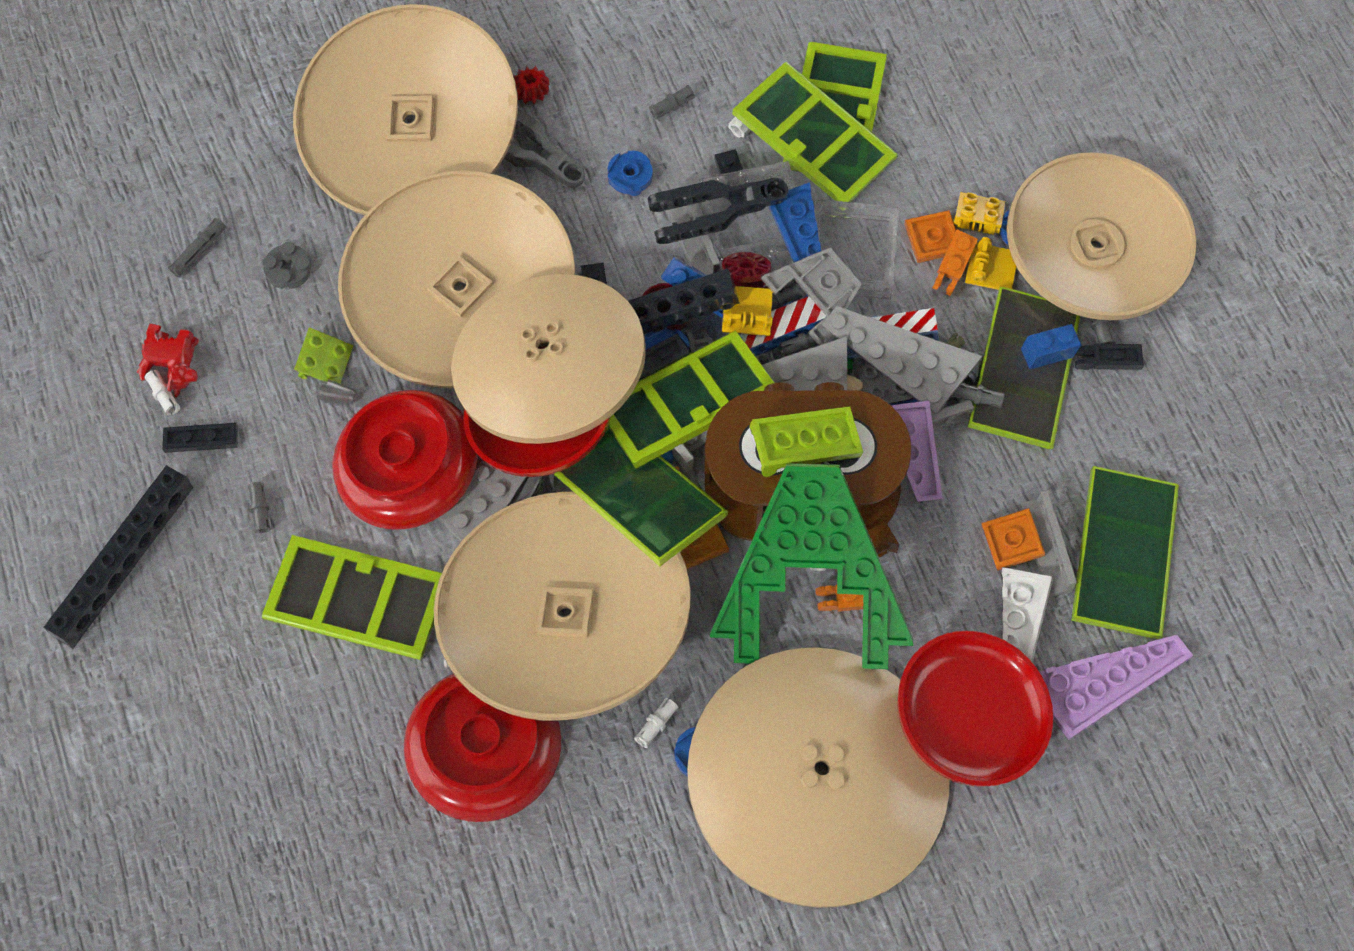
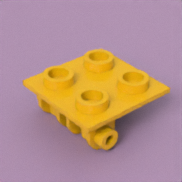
M960 192L954 224L958 225L957 228L969 229L970 222L972 221V231L976 222L980 223L978 232L981 231L982 224H984L983 233L999 234L1002 226L1005 201L995 197L988 198L978 196L975 193Z
M983 237L976 243L970 256L965 283L999 290L1000 286L1012 289L1016 264L1010 249L992 246L991 239Z
M735 286L740 304L734 305L731 309L723 310L722 332L731 333L736 331L739 334L770 336V327L772 326V291L764 288Z

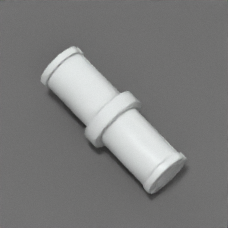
M154 370V373L153 371L148 372L145 375V380L153 390V397L160 402L166 415H171L169 409L173 415L180 410V406L173 397L172 390L168 391L167 384L158 370Z
M665 698L655 713L647 717L648 722L634 737L635 741L642 747L648 748L659 731L662 732L666 728V722L678 709L677 704L671 699Z

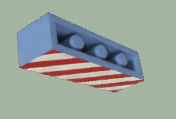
M934 308L871 317L939 341ZM847 346L848 358L861 357Z

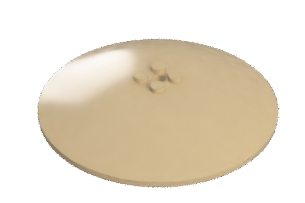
M409 4L382 8L361 16L342 27L323 44L310 61L300 81L293 110V128L298 153L310 176L329 197L356 213L366 215L374 205L392 191L425 176L450 171H476L493 174L501 164L513 139L518 114L516 83L509 63L498 44L486 31L470 19L456 12L429 5ZM408 115H415L414 122L407 124L404 121Z
M450 171L436 173L409 182L392 191L374 205L361 219L352 232L341 259L338 277L339 302L348 329L355 341L379 366L415 384L437 388H454L451 372L454 347L470 317L494 295L521 281L545 275H575L573 251L568 235L556 214L541 198L524 186L507 178L484 172ZM458 282L466 284V287L461 291L454 289L455 284ZM545 342L539 346H547L549 343Z
M556 492L538 495L511 504L485 519L461 541L452 553L439 579L435 595L434 625L441 652L457 679L471 693L494 708L512 715L536 720L583 718L612 709L628 701L643 691L667 667L676 654L688 625L691 603L689 577L680 552L659 567L575 492ZM604 496L600 499L607 505L608 509L616 504L625 511L626 516L622 519L626 523L643 512L624 501L609 496ZM651 519L637 530L642 537L660 552L674 542L654 519ZM562 609H570L572 611L567 617L558 615Z
M798 648L774 653L754 661L729 678L714 694L700 716L692 737L687 768L688 789L693 812L704 838L723 864L738 878L765 895L783 902L816 908L841 907L872 899L888 891L912 873L933 846L944 821L949 798V779L944 778L929 768L909 745L902 731L898 716L897 695L900 679L885 669H863L862 657L852 653L827 648ZM818 762L825 763L829 768V773L819 775L815 771V764Z

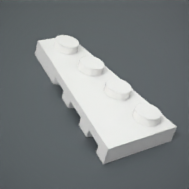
M1002 567L1003 640L1018 648L1032 662L1053 579L1052 576Z

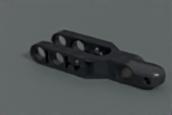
M770 178L736 186H730L716 180H709L654 193L647 198L651 212H662L722 197L731 203L725 211L696 217L693 221L680 224L674 222L671 226L654 231L656 243L669 244L725 231L738 216L758 212L768 206L784 202L788 198L789 189L782 179Z

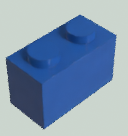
M1070 324L1028 336L1021 350L1029 369H1034L1073 358L1081 343L1073 325Z

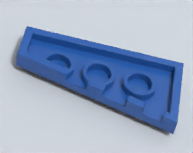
M809 182L790 189L788 198L784 202L768 206L794 263L821 251Z

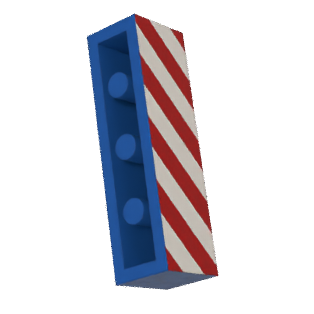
M807 294L801 300L796 302L790 301L779 309L771 310L772 326L770 327V336L739 334V336L756 357L778 348L779 342L798 337L800 333L807 334L826 315Z

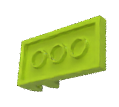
M850 407L752 419L750 424V431L754 436L764 477H770L778 469L785 468L787 463L814 464L861 457L864 453Z

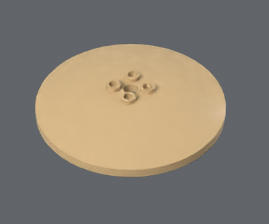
M1078 153L1048 162L1038 168L1023 182L1014 197L1008 214V245L1012 258L1024 279L1035 291L1052 304L1083 317L1098 320H1124L1152 312L1167 303L1179 291L1194 263L1196 233L1193 220L1185 203L1172 186L1161 176L1149 168L1124 157L1105 153ZM1097 241L1101 243L1102 248L1093 247L1091 242Z
M554 274L521 281L497 293L470 317L454 347L451 366L452 381L459 401L467 414L488 432L501 438L521 443L540 444L562 441L583 434L600 425L626 402L635 389L644 367L645 338L635 310L612 287L592 278L578 275ZM549 343L547 348L538 349L540 344Z

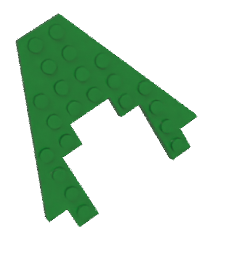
M787 463L713 625L710 638L734 639V663L751 664L759 660L760 591L785 592L786 567L837 569V594L863 595L862 668L888 670L889 645L913 646V637L840 465Z

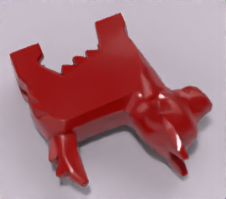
M149 323L146 331L147 337L144 340V344H142L143 359L139 364L137 373L140 376V380L144 381L145 375L153 366L168 368L167 389L168 391L173 389L174 396L177 398L180 395L181 389L187 388L189 383L198 380L197 371L191 369L190 364L194 355V348L198 345L199 340L197 337H194L191 331L180 329L175 339L173 337L169 338L168 333L160 331V325Z

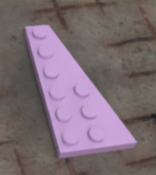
M1174 635L1137 647H1128L1121 651L1105 653L1040 671L1050 693L1053 706V720L1068 740H1070L1191 659L1193 654L1178 635Z

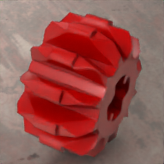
M526 65L524 71L518 69L517 75H513L518 100L523 99L525 105L529 101H532L535 105L537 99L543 101L544 95H548L550 82L544 70L538 71L536 66L533 69H529Z

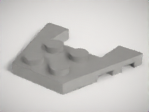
M831 247L761 277L762 281L774 294L792 279H795L821 309L826 317L808 332L819 346L828 343L832 335L822 327V323L836 306L847 309L862 284Z

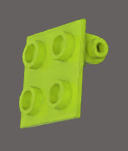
M309 327L294 370L299 373L298 377L301 379H307L308 376H311L321 381H328L330 379L341 384L354 345Z

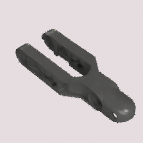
M518 108L515 129L540 145L541 151L537 154L534 151L523 150L511 141L504 159L515 167H535L548 177L557 179L570 188L582 185L585 174L581 164L550 143L543 124Z

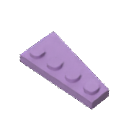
M930 401L892 405L902 417L910 435L911 459L906 475L917 502L942 499Z

